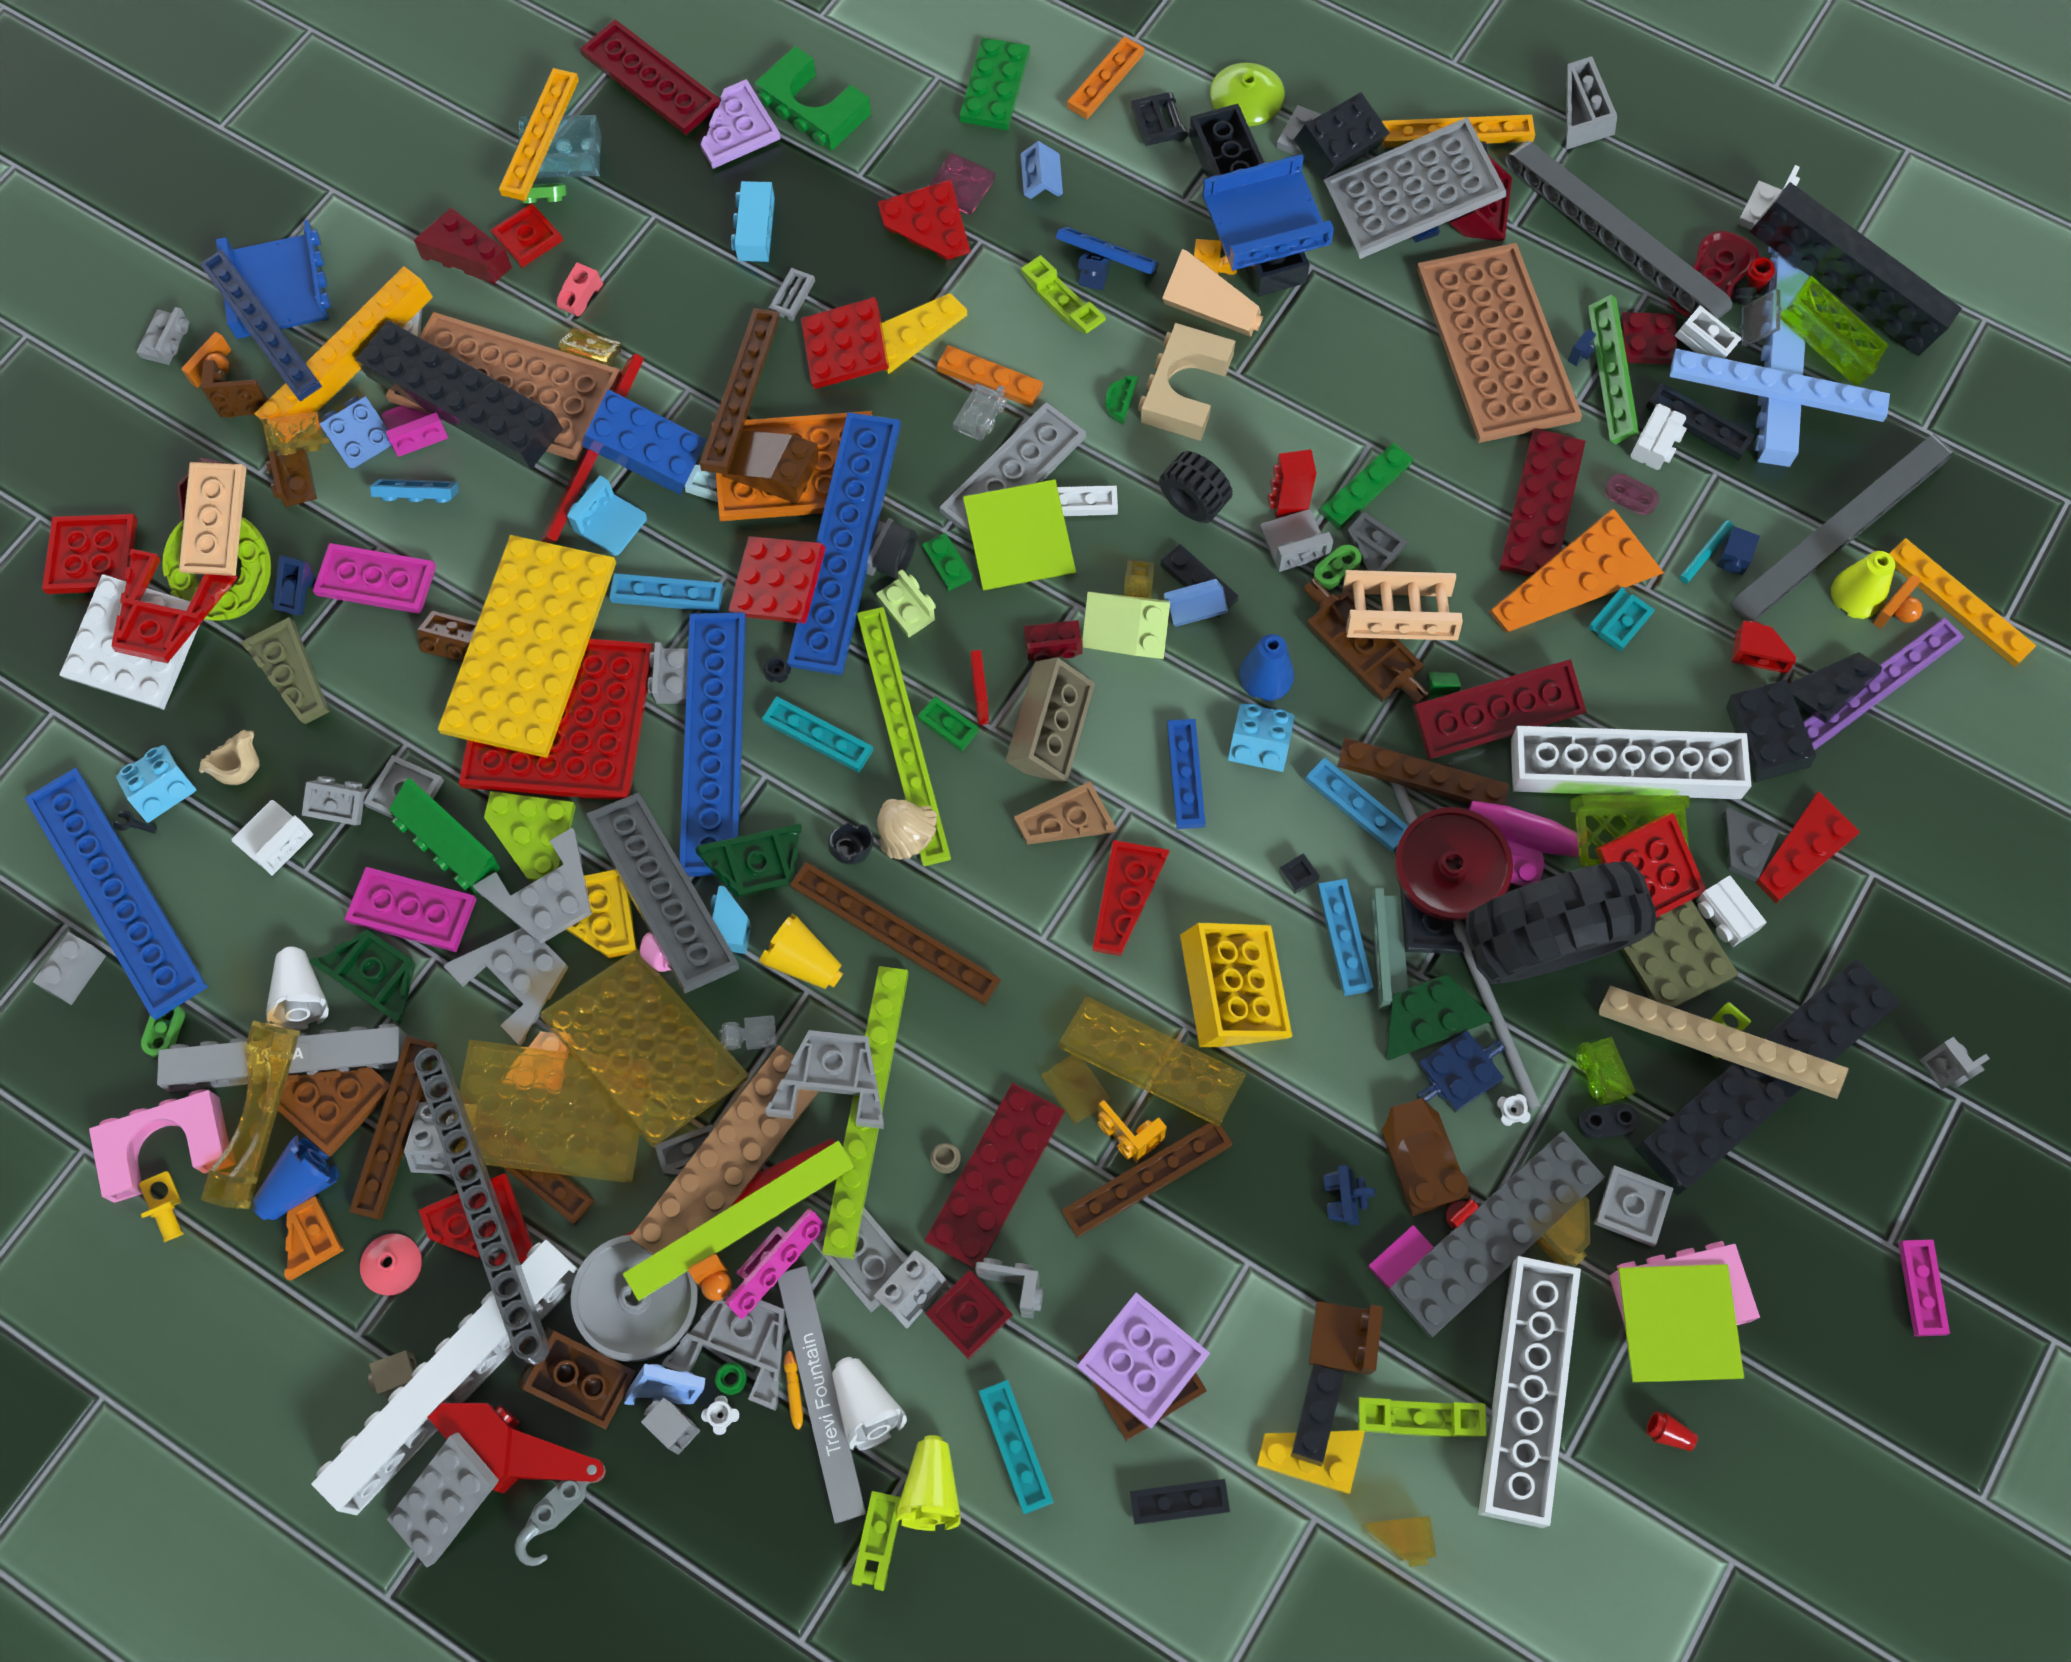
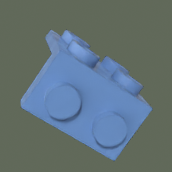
M356 396L344 404L346 408L338 413L332 410L321 417L323 422L319 424L325 436H328L349 468H356L392 446L386 434V431H388L387 427L366 396L362 399Z

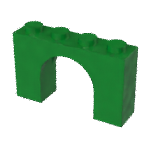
M794 46L755 82L757 97L764 107L768 106L781 119L792 123L799 132L806 133L819 146H824L832 151L871 115L870 99L850 84L838 97L827 105L808 107L798 103L794 99L796 94L816 76L814 58Z

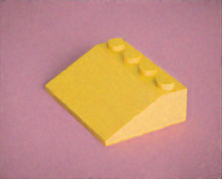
M1197 923L1180 934L1199 1047H1228L1289 1039L1292 1037L1271 925Z

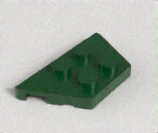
M800 823L697 846L695 851L736 898L790 886L794 879V864L798 856L799 848H797L802 826Z
M366 930L356 935L351 941L342 942L335 946V950L320 958L315 956L309 961L317 969L399 1025L401 1024L416 963L371 931Z
M1447 974L1392 994V1002L1389 1006L1390 1019L1387 1024V1033L1389 1034L1385 1059L1392 1060L1466 1030L1493 1021V1018Z

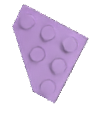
M747 79L723 90L720 105L714 111L709 123V131L701 142V148L714 169L781 139L778 129Z

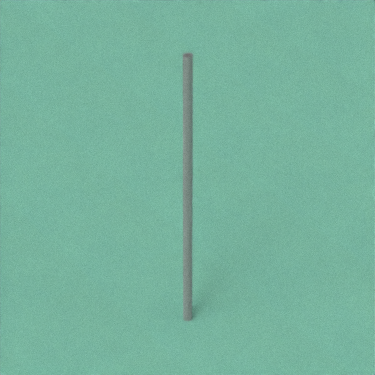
M1390 782L1406 821L1410 825L1418 817L1405 786ZM1453 921L1455 926L1453 930L1458 942L1461 941L1464 948L1463 955L1486 1009L1493 1018L1492 1023L1501 1044L1505 1047L1504 1051L1523 1096L1527 1100L1528 1108L1530 1111L1541 1107L1490 985L1476 967L1465 935L1463 922Z

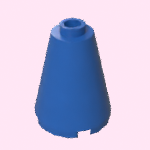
M1275 634L1264 636L1244 658L1239 669V681L1242 688L1249 696L1262 698L1264 701L1280 699L1287 694L1295 677L1287 644L1282 637Z
M295 1136L288 1143L254 1196V1212L263 1220L278 1219L286 1214L287 1211L333 1185L340 1178L337 1166L334 1165L330 1168L326 1163L329 1156L315 1143L304 1137L298 1141V1136Z

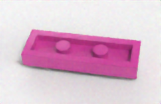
M1905 1240L1899 1242L1914 1336H1945L1950 1334L1934 1240Z

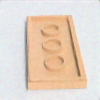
M190 462L179 572L236 576L246 466L242 464Z

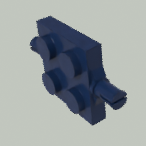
M1466 1030L1419 1062L1418 1066L1427 1076L1430 1086L1417 1093V1098H1424L1428 1102L1438 1095L1456 1113L1503 1081L1504 1076L1494 1065L1492 1058L1505 1050L1504 1045L1497 1039L1484 1049Z

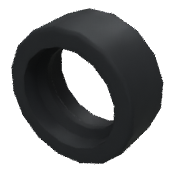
M897 523L891 525L878 550L876 558V570L878 572L898 579L897 572L901 569L904 572L906 571L916 547V531Z

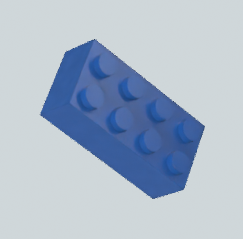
M608 389L585 433L581 446L680 495L707 439Z

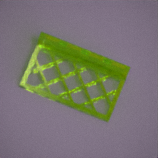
M1812 276L1805 280L1791 302L1778 316L1856 387L1878 368L1876 364L1889 346ZM1810 289H1812L1817 296H1812ZM1816 304L1821 306L1822 312L1817 310ZM1830 307L1836 311V314L1831 312ZM1835 322H1840L1842 329H1837ZM1849 324L1855 328L1856 332L1851 330ZM1855 339L1860 341L1861 347L1856 345ZM1869 341H1870L1877 349H1871V346H1870V344H1869Z
M1581 795L1570 800L1571 812L1576 813L1580 867L1601 864L1600 859H1589L1588 846L1592 842L1598 847L1604 845L1597 837L1604 828L1615 838L1626 834L1631 828L1634 830L1640 827L1636 822L1641 816H1646L1650 821L1657 819L1656 816L1674 813L1689 848L1685 811L1686 808L1690 807L1689 796ZM1585 816H1593L1601 823L1594 833L1586 826ZM1614 816H1620L1628 824L1621 833L1609 823Z

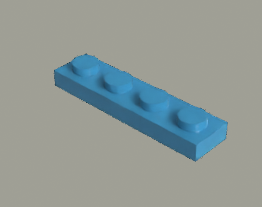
M614 573L609 598L611 603L720 612L724 587L719 582Z
M1324 757L1306 776L1305 781L1393 853L1408 825Z
M1347 879L1319 883L1317 889L1343 996L1371 992L1374 986Z

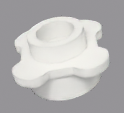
M1517 1094L1509 1098L1500 1097L1498 1099L1497 1107L1501 1109V1122L1503 1125L1511 1126L1515 1122L1525 1124L1530 1120L1525 1096ZM1511 1108H1515L1516 1112L1513 1113Z
M718 1396L708 1409L702 1411L701 1417L703 1421L709 1422L712 1425L715 1434L722 1435L726 1432L728 1425L738 1421L739 1411L730 1407L725 1396ZM722 1412L723 1417L718 1418V1413Z

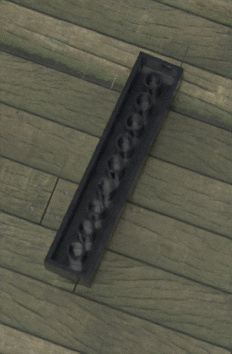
M1856 958L1763 1039L1833 1062L1900 1002ZM1734 1063L1634 1150L1667 1186L1673 1188V1192L1678 1196L1803 1087Z

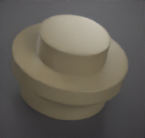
M942 1143L932 1150L930 1160L936 1171L948 1174L958 1168L961 1156L959 1150L954 1145Z

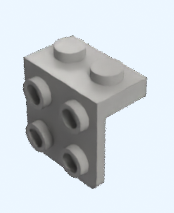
M984 1258V1262H976L975 1269L978 1278L1023 1286L1020 1301L1021 1317L1034 1319L1035 1311H1041L1043 1287H1039L1038 1271H1033V1266L1023 1263H1015L1014 1267L1002 1266V1261L991 1258Z

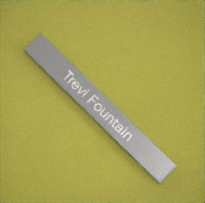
M804 1266L789 1270L778 1279L834 1523L836 1524L867 1514L852 1451L845 1436L832 1376V1368L808 1268Z

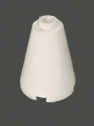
M286 947L278 952L275 957L266 1009L268 1023L270 1021L273 1022L274 1028L285 1031L309 1029L308 1024L317 1021V1025L322 1023L328 1016V1003L304 950L297 947Z
M846 1357L837 1362L832 1376L845 1436L850 1449L853 1450L854 1445H857L859 1450L875 1447L891 1438L889 1431L896 1426L900 1431L907 1422L905 1412L863 1362L857 1358L852 1359V1357Z

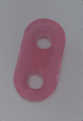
M1624 474L1613 475L1605 487L1606 496L1611 501L1641 515L1652 513L1659 503V494L1655 489ZM1615 489L1621 490L1622 493L1617 492Z

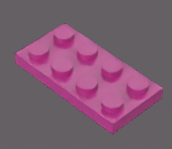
M329 543L313 592L316 596L421 614L437 566L434 561Z
M366 867L344 920L349 924L456 952L477 899L474 895Z

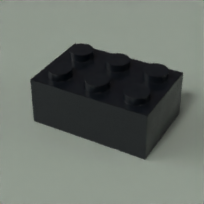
M1360 92L1307 122L1296 135L1294 141L1323 181L1376 150L1390 132L1363 93Z
M1786 679L1730 695L1726 709L1735 732L1747 733L1750 772L1755 783L1812 766L1816 753Z

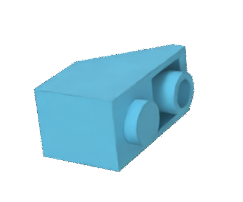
M719 886L717 895H713L711 899L712 919L731 951L746 954L752 926L747 915L726 887Z

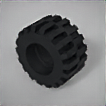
M1181 452L1159 477L1161 491L1170 504L1186 517L1199 523L1211 522L1233 496L1232 487L1225 474L1212 461L1195 452Z

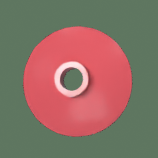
M386 1234L378 1237L367 1246L360 1261V1274L365 1285L373 1292L385 1296L396 1295L410 1288L417 1280L422 1268V1255L418 1246L410 1238L401 1234ZM391 1257V1266L384 1268V1260Z

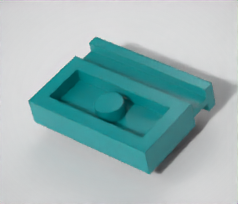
M1622 587L1592 621L1588 630H1593L1599 634V638L1621 652L1653 615L1655 609L1635 595L1628 594L1625 588Z

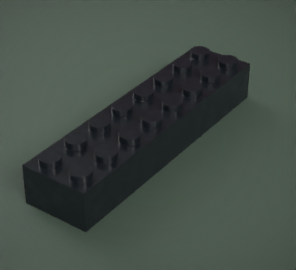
M1239 104L1191 116L1189 138L1207 179L1214 175H1223L1238 169H1247L1265 163ZM1305 252L1245 268L1259 297L1307 283L1310 264Z
M1791 182L1786 185L1750 230V233L1917 356H1920L1949 329L1962 309L1950 298Z
M389 320L386 321L355 359L368 378L391 389L396 394L407 398L432 414L437 412L440 419L532 470L563 430L554 412Z

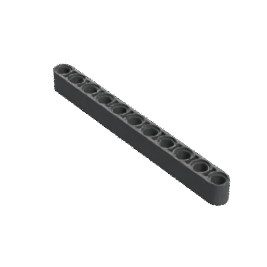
M1525 141L1506 155V166L1514 175L1689 313L1693 314L1699 306H1702L1719 320L1731 310L1732 301L1725 292L1534 143Z
M1935 434L1929 436L1743 590L1732 601L1730 606L1747 622L1758 620L1938 470L1954 454V451Z
M433 1048L423 1049L415 1057V1069L512 1349L516 1356L527 1363L538 1364L547 1357L549 1344L451 1066L447 1059ZM438 1060L437 1066L427 1071L428 1065ZM447 1087L445 1095L437 1098V1092L441 1088ZM452 1114H457L456 1120L452 1124L446 1125L448 1117ZM466 1141L464 1150L456 1153V1146L460 1142ZM475 1168V1176L471 1180L465 1181L466 1173ZM486 1196L485 1204L481 1208L475 1209L477 1199ZM496 1224L494 1234L490 1237H485L484 1233L487 1227ZM501 1253H506L504 1263L500 1266H495V1258ZM516 1281L515 1291L510 1295H505L504 1290L507 1284ZM526 1310L527 1316L524 1322L515 1325L514 1320L517 1313ZM536 1340L537 1347L535 1351L526 1355L525 1346L529 1341Z

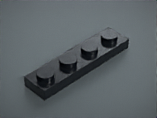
M1663 383L1659 385L1646 405L1648 409L1653 411L1656 405L1661 404L1670 408L1671 411L1675 410L1685 415L1686 420L1682 426L1687 428L1688 432L1737 460L1742 457L1755 437L1753 434Z

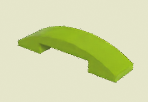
M1041 255L1021 268V273L1041 300L1061 320L1075 330L1087 334L1106 321V316L1090 301L1085 304L1057 277V270Z
M1359 1397L1358 1431L1414 1436L1486 1437V1405L1483 1403L1391 1401V1399Z

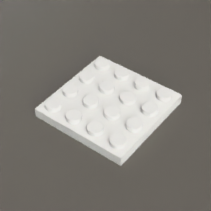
M102 574L60 672V676L164 710L198 627L169 663L115 652L111 644L117 615L120 616L122 604L120 599L121 594L125 592L126 581ZM148 588L141 599L143 602L187 611L190 605V601Z

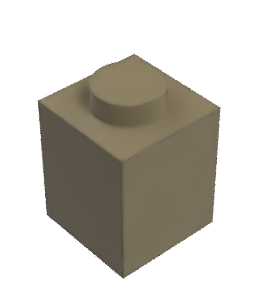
M405 1350L370 1363L371 1373L368 1374L370 1387L373 1392H377L378 1395L386 1398L397 1388L405 1387L413 1378L411 1376L413 1371L418 1367L415 1355Z

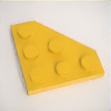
M611 870L584 876L592 914L566 930L608 958L637 953L630 898L617 872Z

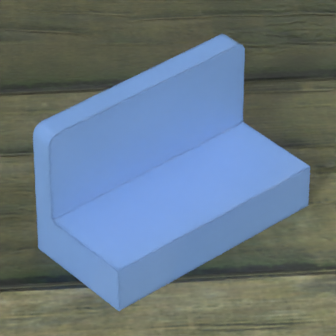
M1037 141L1021 153L1024 195L1032 199L1046 189L1059 197L1063 194L1060 155L1058 152Z
M1217 579L1163 594L1164 599L1170 601V611L1175 627L1229 613L1223 586Z

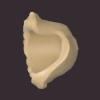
M243 730L229 738L224 745L218 746L216 750L211 751L210 755H206L204 759H201L198 771L208 773L223 784L239 785L247 782L259 768V758L252 742L254 731Z
M887 800L882 805L877 818L882 852L886 853L890 859L894 857V859L898 860L903 858L910 859L912 855L919 854L933 839L937 829L935 827L937 822L936 812L931 811L932 808L930 806L924 805L919 807L906 800Z

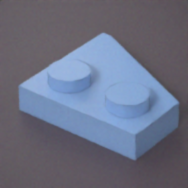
M644 1364L626 1391L624 1404L634 1405L635 1398H653V1402L655 1400L660 1402L665 1398L671 1403L694 1404L704 1390L705 1378L695 1376L687 1371L678 1372L665 1369L658 1364Z

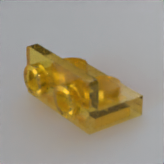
M573 328L559 342V351L609 366L612 360L621 352V343Z
M317 412L262 419L269 452L279 451L280 456L296 454V448L304 447L305 452L322 450L321 444L330 443L329 438H322Z

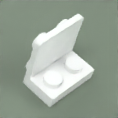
M1794 166L1784 188L1789 182L1797 186L1800 180L1799 177H1796L1799 166ZM1758 181L1737 224L1751 230L1782 190Z
M271 800L232 838V842L273 876L314 834L296 816L293 817L278 803Z

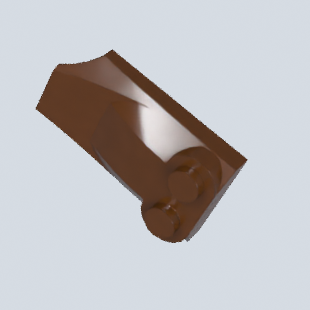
M1424 1098L1391 1107L1381 1133L1411 1217L1449 1206L1457 1201L1469 1200L1471 1196L1468 1191V1180L1460 1170L1439 1113Z

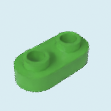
M564 183L533 184L526 201L521 200V202L534 203L537 202V198H547V202L562 201V196L567 195L566 185Z
M1352 545L1338 547L1317 564L1314 570V578L1326 590L1334 589L1344 581L1346 570L1359 569L1361 552ZM1343 560H1349L1351 563L1345 564ZM1330 576L1331 579H1325L1323 577Z
M181 1005L157 1020L150 1015L141 1040V1047L146 1054L158 1059L159 1050L170 1049L171 1045L176 1044L185 1018V1011ZM174 1012L173 1017L167 1020V1016ZM164 1040L163 1045L157 1048L158 1043Z

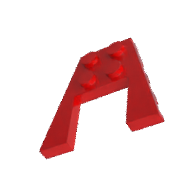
M131 549L129 553L131 556L130 566L126 568L125 592L121 594L120 599L122 604L120 616L117 615L111 647L118 653L169 663L236 581L238 576L237 574L236 576L204 574L187 611L143 602L141 599L161 560L157 554Z

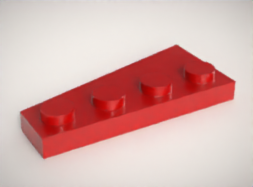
M1818 791L1755 883L1775 903H1778L1854 839L1860 831Z
M1113 840L1093 951L1122 956L1169 856L1170 850Z

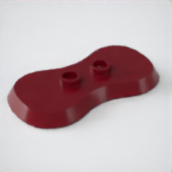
M1716 231L1708 234L1701 240L1693 268L1725 292L1731 299L1734 286L1740 279L1748 275V267L1751 262L1759 258V252L1752 242L1740 235L1727 231ZM1668 296L1669 302L1675 311L1689 319L1692 314Z

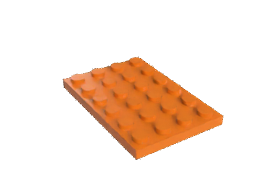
M872 411L850 412L872 416ZM847 413L746 420L742 433L743 431L791 434L817 443L818 463L798 504L722 477L721 473H716L720 521L823 514Z

